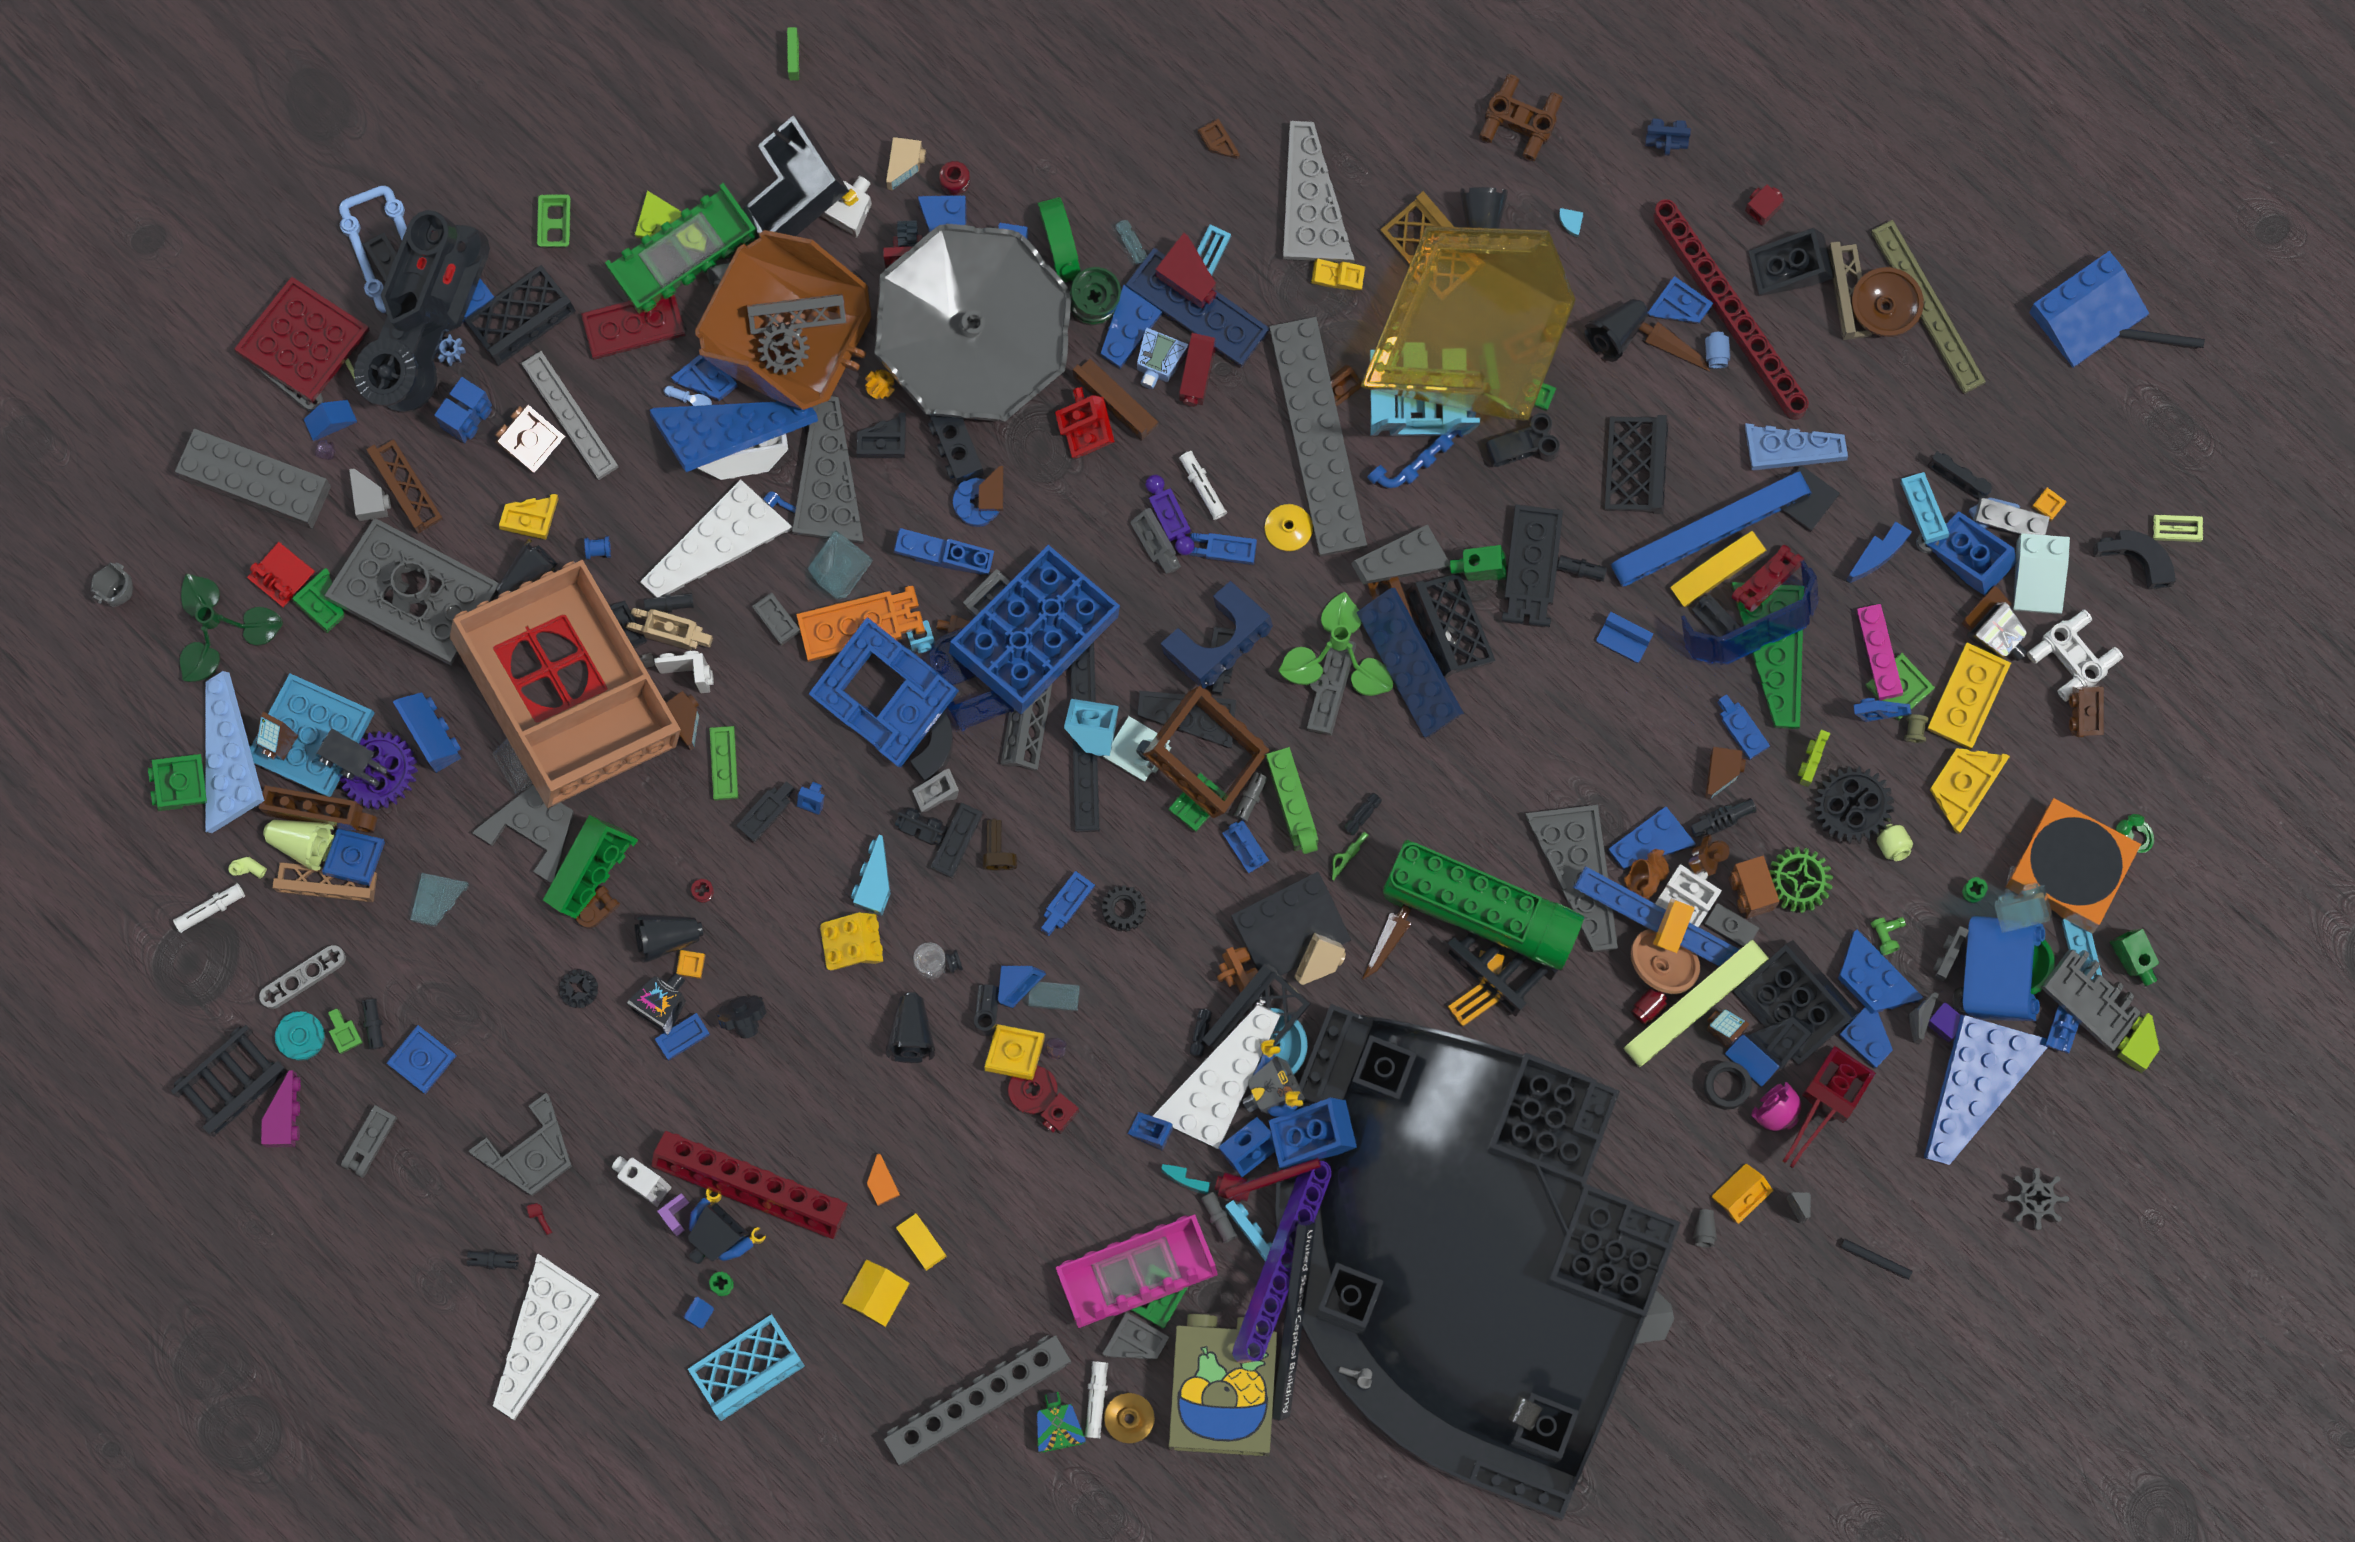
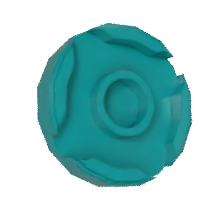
M303 1011L292 1012L280 1021L281 1023L278 1025V1028H276V1045L280 1052L289 1059L296 1061L308 1060L317 1055L323 1047L325 1031L321 1022L312 1014Z

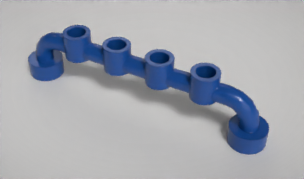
M1467 386V418H1475L1477 406L1472 398L1474 392L1469 386ZM1454 430L1448 435H1441L1393 479L1385 476L1388 471L1382 465H1379L1372 471L1367 478L1373 485L1378 482L1387 488H1396L1405 481L1411 484L1419 476L1416 472L1422 466L1426 469L1437 460L1434 455L1441 450L1445 453L1454 445L1452 439L1457 434L1460 437L1464 435H1461V430Z

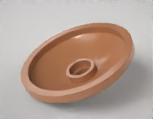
M1651 929L1640 933L1632 944L1631 960L1642 980L1654 989L1664 993L1677 994L1690 989L1700 974V963L1697 954L1681 945L1677 953L1654 945L1653 942L1657 932Z

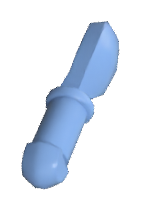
M666 386L664 388L666 396L682 400L684 403L690 401L693 406L712 405L711 399L705 395H690L689 391L685 392L673 386Z

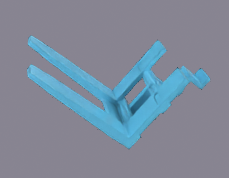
M1403 343L1401 344L1403 376L1395 377V350H1370L1371 436H1376L1381 431H1390V436L1448 435L1454 430H1461V435H1467L1479 426L1480 418H1467L1466 349H1442V376H1428L1425 344ZM1442 388V418H1436V389ZM1395 389H1397V418H1395ZM1411 413H1423V418H1411Z

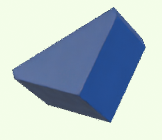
M348 400L321 403L304 418L313 441L357 423Z
M1001 966L998 1001L1003 1005L1013 1008L1046 973L1033 966Z
M1138 1112L1128 1134L1163 1151L1173 1130V1124Z

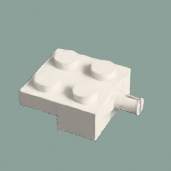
M1680 864L1655 904L1667 909L1672 898L1695 907L1690 923L1699 927L1722 890L1706 881L1708 877L1707 872L1704 873L1703 871L1695 875Z

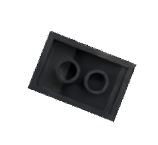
M1816 228L1808 229L1749 251L1760 296L1814 286L1835 278L1824 234Z

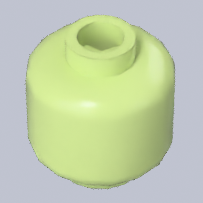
M1886 825L1887 828L1885 830H1880L1877 844L1886 859L1901 861L1910 855L1913 842L1903 826Z

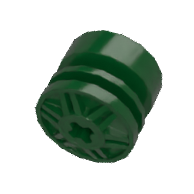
M1100 267L1086 268L1081 271L1073 280L1069 291L1071 297L1070 312L1074 318L1083 324L1098 325L1109 320L1115 312L1121 296L1120 283L1116 276L1109 270ZM1090 295L1093 298H1098L1096 303L1093 300H1088Z

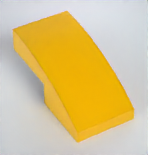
M1316 259L1314 261L1311 283L1339 289L1362 290L1365 267L1348 262L1339 264Z
M914 1214L896 1227L926 1271L947 1257L917 1214Z

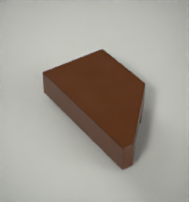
M1219 119L1198 129V133L1209 152L1235 159L1240 158L1238 150Z
M999 466L979 485V511H1003V466Z

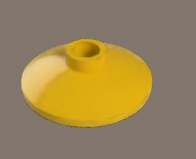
M1292 504L1276 507L1270 512L1265 522V534L1268 541L1282 551H1295L1304 547L1310 540L1313 531V524L1309 514L1301 507ZM1286 522H1291L1293 528L1287 529L1284 525Z

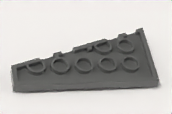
M831 396L829 401L813 406L818 421L809 426L792 532L797 535L864 544L839 398Z
M1598 805L1525 813L1526 819L1571 909L1585 916L1581 930L1592 952L1617 950L1612 908L1573 888L1585 866L1608 878Z

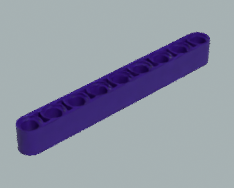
M1320 1161V1168L1299 1174L1233 1347V1357L1238 1363L1244 1364L1260 1361L1266 1352L1289 1290L1297 1225L1305 1221H1315L1331 1178V1168L1324 1161Z

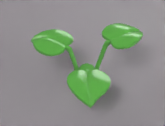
M1346 592L1332 599L1322 613V626L1326 631L1331 632V637L1320 656L1316 658L1315 653L1309 648L1297 647L1287 653L1279 669L1280 675L1292 683L1301 685L1311 684L1322 676L1323 669L1319 662L1322 661L1330 648L1337 651L1347 649L1353 667L1356 669L1351 676V683L1357 692L1366 696H1373L1389 692L1393 688L1392 677L1380 661L1373 658H1365L1360 666L1357 664L1352 644L1349 641L1351 633L1359 629L1361 620L1356 613L1359 611L1358 607L1352 602Z

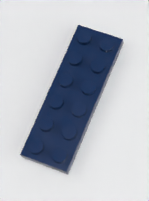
M1153 248L1127 282L1126 286L1191 333L1214 337L1215 350L1242 368L1267 335L1270 328L1217 291H1215L1217 295L1211 304L1208 305L1206 303L1202 309L1156 277V268L1165 258V255Z
M1390 588L1356 612L1424 738L1430 737L1464 714L1396 588Z

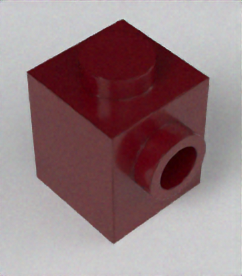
M1768 184L1762 189L1758 187L1749 197L1751 201L1747 204L1745 211L1763 227L1782 207L1784 202L1783 195L1777 188H1771Z
M1059 1093L1042 1113L1041 1118L1044 1120L1042 1125L1052 1133L1057 1131L1061 1134L1078 1114L1079 1108Z

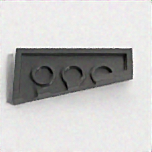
M1427 524L1354 560L1351 565L1362 584L1390 580L1399 576L1406 577L1416 573H1429L1432 570H1445L1450 567V562Z

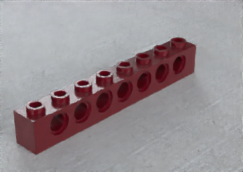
M665 1131L653 1154L651 1167L833 1240L845 1218L848 1203L843 1202L839 1198L830 1197L816 1189L805 1187L791 1179L775 1175L769 1170L760 1169L746 1161L730 1157L724 1152H718L705 1147L701 1143L685 1139L679 1134Z

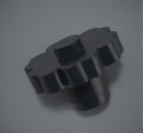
M753 995L748 998L742 996L731 1000L729 1005L720 1007L716 1014L721 1028L726 1030L735 1029L736 1034L740 1038L747 1039L758 1033V1020H761L767 1011L763 998Z

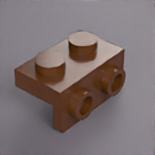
M2072 687V693L2069 695V704L2072 708L2069 728L2072 735L2078 738L2104 735V687Z

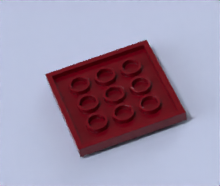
M291 277L234 348V351L313 403L370 330L367 325Z

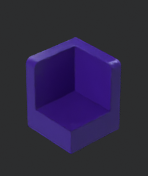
M1943 1003L1930 1018L1927 1026L1949 1043L1956 1035L1961 1015L1947 1003Z

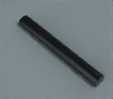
M1844 1239L1841 1248L1908 1280L1911 1277L1912 1270L1847 1239Z

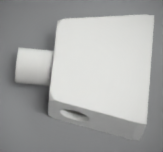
M858 176L853 186L843 181L848 189L851 188L856 192L859 200L855 204L847 206L842 199H839L820 215V217L856 238L872 204L871 197L865 193L870 186V182L861 176Z
M620 1156L612 1165V1169L619 1173L618 1179L656 1207L659 1206L672 1188L659 1175L632 1157L627 1161Z

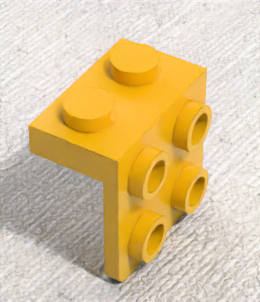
M858 912L821 924V936L828 970L834 971L858 963L877 964L883 962V948L880 943L879 923L876 914Z

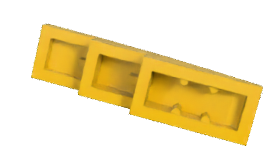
M1751 531L1707 560L1670 588L1682 605L1687 607L1701 595L1708 593L1725 579L1732 577L1767 550L1756 534Z

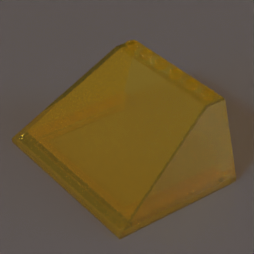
M1426 226L1361 386L1365 389L1505 419L1528 420L1576 300L1549 231Z

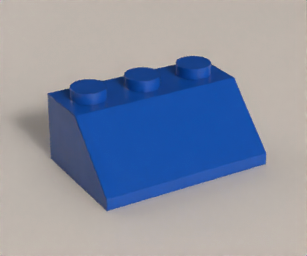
M421 692L393 701L424 756L436 773L461 759L458 753L461 747L455 737L450 739L446 731L449 730V727L443 717L437 718L434 711L438 708L431 697L426 698Z

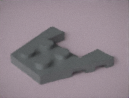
M532 785L474 830L473 834L491 846L494 845L506 826L523 835L547 851L533 872L552 884L556 877L558 865H560L563 847L567 840L574 811L561 802L547 808L535 786Z
M547 1093L529 1105L543 1127L504 1157L500 1156L487 1137L469 1150L471 1155L531 1196L572 1167L550 1096Z

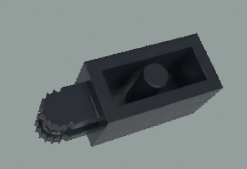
M331 728L316 753V756L319 757L318 762L330 769L334 766L341 770L339 774L351 781L354 778L357 780L360 778L374 787H377L380 782L376 778L364 773L367 765L378 773L385 774L387 771L384 766L371 759L374 752Z

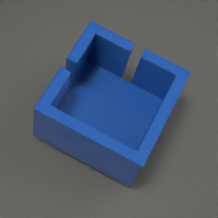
M461 377L450 392V396L459 402L455 404L446 398L434 416L441 429L465 444L468 439H472L478 430L477 426L481 420H485L490 415L492 404L485 391Z

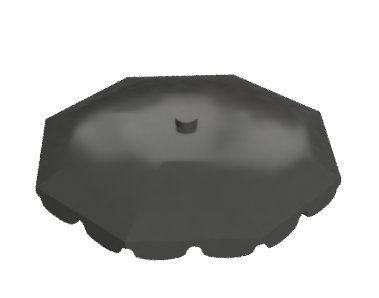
M958 224L939 225L880 274L874 355L926 415L1006 422L1065 371L1071 307L1070 292L1063 280L1049 265L1045 264L1034 246L1019 232L1000 228H975L974 226Z

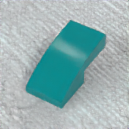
M1162 1164V1173L1173 1182L1191 1191L1208 1195L1210 1182L1186 1178L1187 1168Z

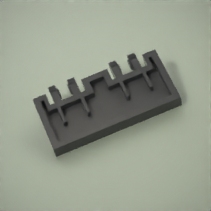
M2068 950L2042 984L2041 988L2066 1012L2072 1015L2109 1051H2114L2137 1018L2142 1014L2136 1007H2129L2125 1012L2131 1001H2133L2134 995L2131 992H2127L2116 1004L2114 1000L2120 994L2124 985L2117 982L2112 986L2101 975H2095L2090 980L2100 967V963L2097 960H2093L2081 972L2079 969L2088 959L2089 953L2086 950H2082L2077 954L2074 950Z

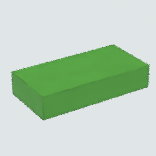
M797 27L787 28L788 75L790 81L799 80V35Z

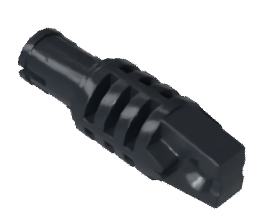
M1751 798L1734 806L1725 805L1699 817L1700 821L1691 825V832L1695 838L1704 834L1714 835L1736 825L1739 819L1756 813V806Z

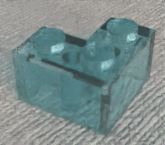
M2032 883L2023 886L2024 890L2020 891L2019 895L2013 896V893H2007L1998 896L1999 900L1995 901L1994 906L2002 933L2051 921L2052 911L2044 885L2038 886V883Z

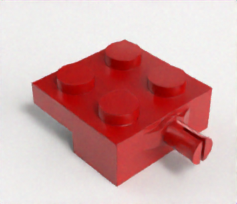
M1082 387L1072 390L1076 403L1055 412L1060 434L1067 436L1072 458H1080L1115 442L1104 397L1090 396L1084 398Z

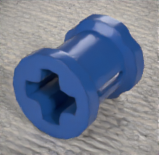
M609 536L597 540L584 539L586 559H591L594 556L611 558Z

